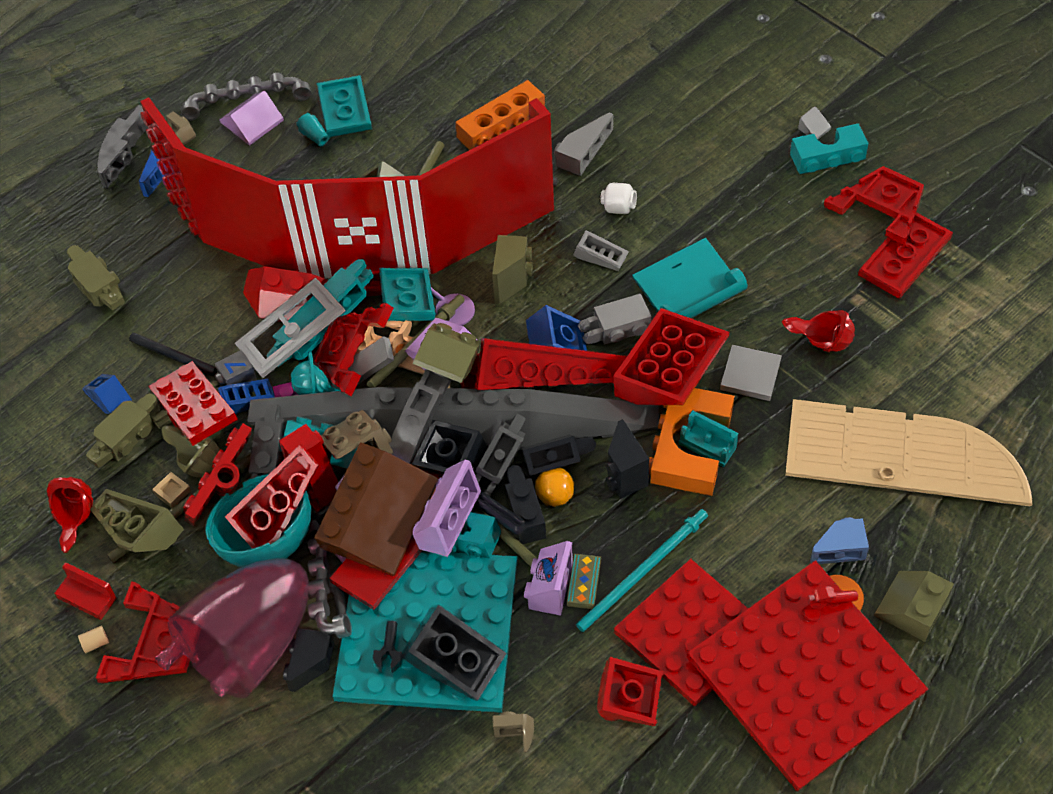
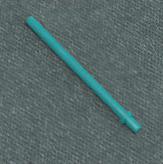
M700 509L694 516L687 517L681 528L576 624L577 628L581 632L588 629L691 532L695 533L699 529V525L708 517L706 511Z

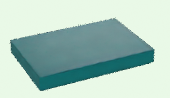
M360 75L317 83L326 133L329 137L372 129Z
M379 268L382 301L394 308L388 321H433L435 319L436 313L428 268Z

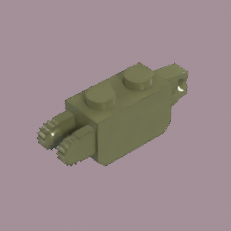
M70 246L67 250V254L71 259L68 270L73 277V282L94 306L105 304L112 310L123 305L125 301L118 287L120 280L115 272H109L104 260L100 256L96 258L90 250L85 253L79 246Z
M146 394L137 403L123 401L94 429V437L97 442L86 454L90 463L100 468L112 458L120 461L132 451L133 447L142 438L150 434L154 428L152 417L161 411L155 394Z

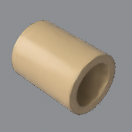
M102 625L78 635L85 653L109 643Z

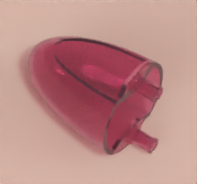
M272 558L243 566L218 579L196 594L169 617L168 628L172 636V642L155 657V660L164 670H169L184 654L191 660L193 667L210 682L212 690L217 695L224 697L227 693L237 698H247L280 660L299 628L309 599L310 587L306 571L296 561L285 558Z

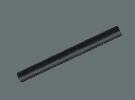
M134 332L129 337L130 342L186 365L193 361L201 372L215 376L217 374L215 366Z

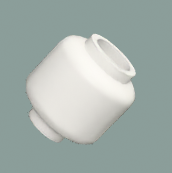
M609 183L606 190L601 192L600 202L604 204L605 210L608 213L628 214L636 206L637 193L630 184Z

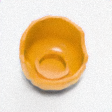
M555 468L541 472L535 481V492L543 504L557 507L564 505L572 498L574 494V481L569 472L563 468Z

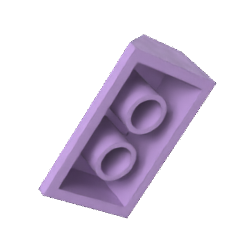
M463 460L447 468L443 477L437 481L436 490L431 500L427 501L424 514L413 529V537L419 549L446 557L449 556L481 492L470 461Z

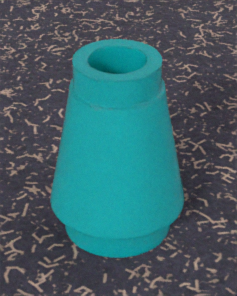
M306 113L298 119L296 124L298 131L313 142L322 146L329 140V136L315 115Z

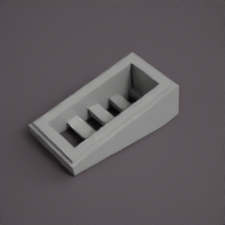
M586 230L573 256L619 271L629 251ZM604 252L609 253L608 257L603 255ZM614 255L618 256L616 261L612 260Z

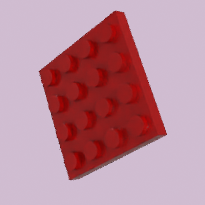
M690 559L615 626L614 633L653 669L663 671L662 677L695 707L713 689L686 657L687 652L748 608L696 562Z

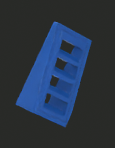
M152 150L139 179L144 197H149L162 181V177H164L156 163L159 159L156 158Z
M269 379L231 384L218 388L220 395L235 414L249 410L250 400L275 397ZM264 388L266 395H261L259 390ZM255 392L256 396L251 397L250 393Z

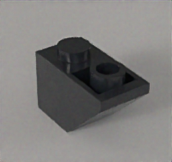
M298 628L296 638H292L290 643V655H292L290 664L286 663L283 672V679L286 680L290 691L296 692L329 670L335 645L332 634Z

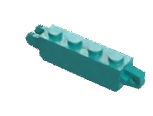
M363 259L354 261L346 270L341 267L323 285L346 310L340 316L349 314L366 297L367 291L364 287L374 275L370 269H365L367 265ZM313 295L288 322L297 323L301 331L326 311V309ZM285 325L272 336L276 343L266 355L267 358L292 338L285 334ZM329 325L284 362L292 357L296 360L305 359L308 356V351H313L322 341Z

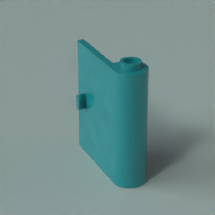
M706 238L632 276L657 312L660 308L688 318H693L748 288L747 280L742 271L738 268L730 270Z

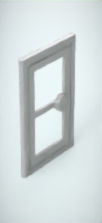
M315 277L235 342V344L244 352L260 376L264 378L346 310ZM312 293L326 311L300 331L298 324L295 322L289 323L284 315ZM280 319L286 326L284 329L285 334L292 338L265 359L253 345L252 341Z

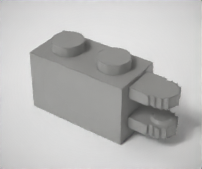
M637 294L594 307V316L580 321L578 328L581 332H587L583 337L586 344L603 341L604 344L616 343L631 336L642 335L651 323V315L642 295Z

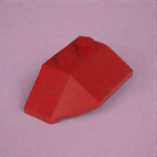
M260 267L248 270L243 294L260 319H265L315 277L322 285L328 280L310 273ZM311 293L284 315L286 320L288 321L313 294Z

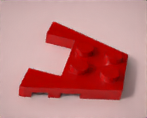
M882 166L859 179V183L853 187L847 186L840 190V194L837 196L827 197L824 200V207L843 215L856 200L895 218L886 229L885 236L905 245L924 191V184Z
M388 303L380 304V308L377 309L373 307L366 308L361 314L353 312L337 317L330 323L313 358V365L321 369L326 377L348 396L352 397L361 378V375L348 370V368L353 364L354 355L365 339L364 334L368 326L385 327L394 309Z
M131 581L123 604L125 608L149 612L132 660L104 655L96 675L97 681L99 683L186 673L203 624L201 618L174 603L171 604L165 601L158 594L152 591L149 592L138 583Z

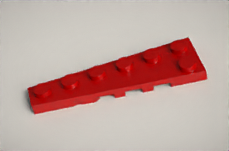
M482 338L475 389L490 390L566 384L614 383L613 376L627 356Z

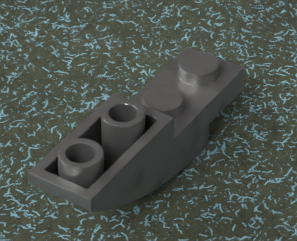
M140 105L137 106L127 120L118 117L102 143L98 157V174L104 188H108L117 179L124 167L131 162L133 155L130 148L136 144L139 137L149 128L145 125L140 115L143 112Z
M425 370L420 382H416L392 435V442L389 443L393 451L392 455L412 464L431 425L430 422L452 379L430 370Z

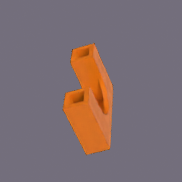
M694 388L684 405H664L667 411L666 414L660 415L658 429H661L660 436L655 435L652 450L656 451L654 457H649L650 483L713 496L719 460L685 453L678 448L673 438L683 425L687 426L688 417L692 410L729 428L734 404L733 395Z

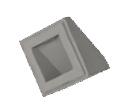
M813 107L800 118L798 129L806 135L815 134L818 140L831 130V126L816 107Z

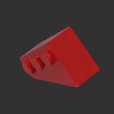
M304 424L279 440L284 459L302 444L319 464L306 489L311 507L315 512H318L333 500L337 492L335 486L338 484V480L329 462L328 455L323 448V438L317 430L312 431L307 424Z

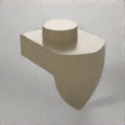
M174 111L166 116L168 124L183 145L195 139L196 134L184 116L180 117Z
M514 712L500 713L493 716L495 738L523 736L524 753H526L533 739L534 719L527 714H516Z

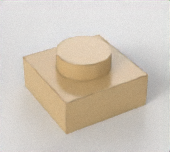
M172 472L152 489L154 495L171 508L176 506L191 492L190 486Z

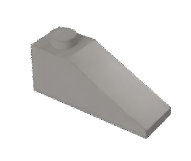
M607 113L568 134L562 143L559 142L554 151L556 166L581 176L613 131V114Z

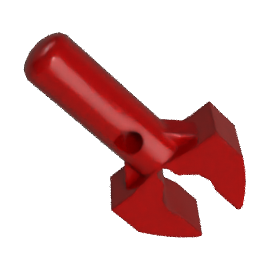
M833 586L816 589L813 591L814 595H807L810 606L814 609H821L829 603L855 602L858 600L857 591H834Z

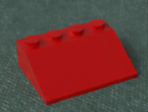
M660 308L614 374L615 397L637 405H684L729 337V332Z

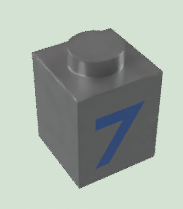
M242 350L215 363L218 372L215 374V378L221 387L257 380L254 368Z

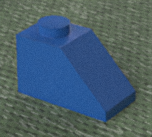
M101 374L82 388L105 414H111L123 401L132 400L115 375Z

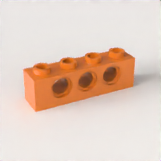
M527 80L456 121L457 139L471 150L495 136L528 121V102L537 98L545 106V95Z

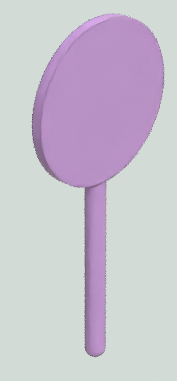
M431 288L432 295L440 300L436 305V315L444 304L450 303L458 294H450L443 297ZM460 294L464 297L465 302L455 310V315L448 322L462 326L473 318L475 306L469 297Z

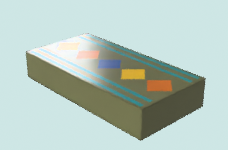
M574 554L567 606L593 609L595 607L601 566L600 556Z

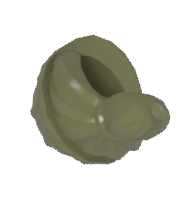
M167 425L162 427V436L167 443L175 446L177 450V465L185 474L203 477L205 472H212V462L220 451L212 437H207L192 446L177 427Z

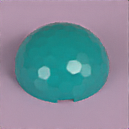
M269 474L254 477L243 482L242 488L230 496L226 493L209 514L206 523V536L209 544L218 556L239 567L264 568L283 561L297 550L308 533L311 523V504L307 491H305L282 537L272 544L267 543L252 549L225 516Z

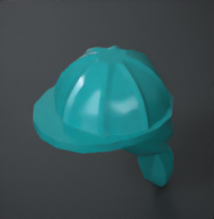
M308 351V360L299 363L291 373L292 388L298 395L341 391L335 389L324 372L313 365L312 351Z

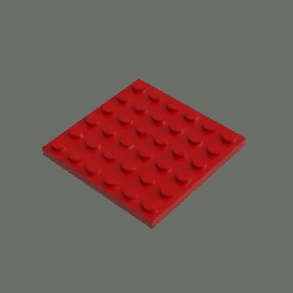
M816 560L691 649L686 655L797 792L928 690L926 685L853 602L829 603L821 609H814L810 606L807 595H814L813 591L816 589L833 586L834 591H842Z

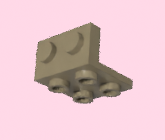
M363 409L359 412L351 413L346 420L336 426L327 428L321 435L324 440L323 445L335 459H339L356 449L360 442L365 443L367 441L375 448L390 454L393 453L389 445L392 439L385 428H381L376 419L372 420Z

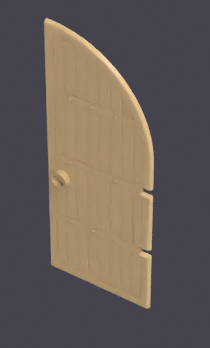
M793 399L785 476L1032 506L1031 489L1027 477L1017 460L1002 444L978 428L943 417L913 414V420H906V413L853 407V413L846 412L845 405Z

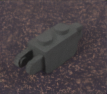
M267 403L265 417H260V420L255 422L249 473L252 474L251 479L270 474L284 460L283 453L280 451L279 440L283 438L286 427L284 426V419L280 418L281 407L278 404Z
M519 414L515 416L511 425L504 423L503 427L500 426L475 471L478 484L481 479L490 483L484 491L489 497H491L495 488L499 487L524 442L526 434L521 432V429L526 422V418Z

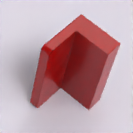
M65 562L62 568L67 577L54 594L58 599L102 620L117 599L110 584Z

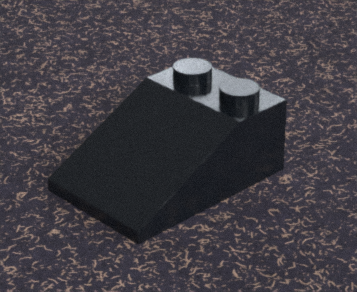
M437 605L427 612L403 649L400 657L428 676L478 701L507 653L443 607Z

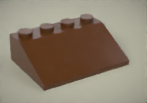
M360 442L314 538L323 550L395 576L413 537L414 526L420 521L425 505L430 500L436 487L438 478L384 450Z

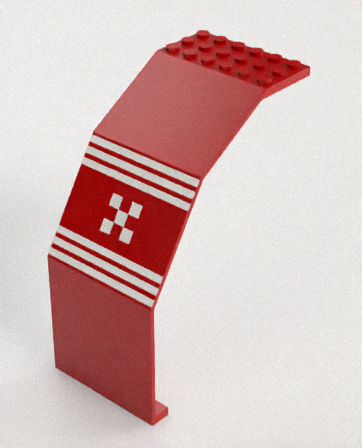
M148 97L140 101L143 109L140 115L145 125L149 127L146 129V133L150 141L154 143L151 148L156 158L159 159L156 163L160 172L164 175L162 181L166 189L170 191L167 193L168 199L173 206H178L177 210L182 220H188V226L194 236L198 235L203 243L266 267L310 273L322 278H331L341 267L346 270L354 261L363 259L367 265L365 269H370L371 271H379V268H428L429 274H435L497 241L498 235H508L554 210L551 113L537 98L528 102V121L420 176L275 181L186 148L152 100Z

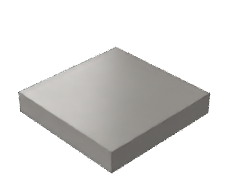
M732 345L720 390L770 401L782 355Z

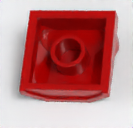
M610 657L606 662L601 677L597 701L598 713L608 721L621 719L655 726L657 723L656 713L661 678L664 672Z

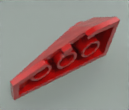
M302 444L299 445L237 504L225 518L252 549L267 543H274L282 537L319 464Z

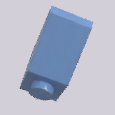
M848 517L835 521L813 547L811 563L815 560L818 564L866 560L869 545L863 518L854 519Z

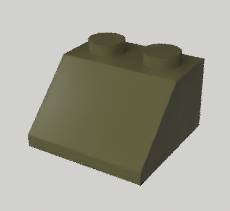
M498 235L492 272L495 304H501L526 287L528 276L532 277V247H528L527 237Z
M434 323L428 329L413 364L462 383L473 368L481 341L476 340V337L470 333L462 332L460 334L455 332L447 324Z
M899 571L874 616L925 642L950 597L954 583L930 571Z

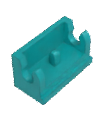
M692 410L688 417L687 426L683 425L681 428L678 444L705 458L719 460V465L724 467L737 448L738 433Z

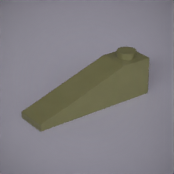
M105 489L95 500L91 508L92 513L119 547L132 552L167 550L170 545L176 542L177 537L184 530L167 508L109 489Z

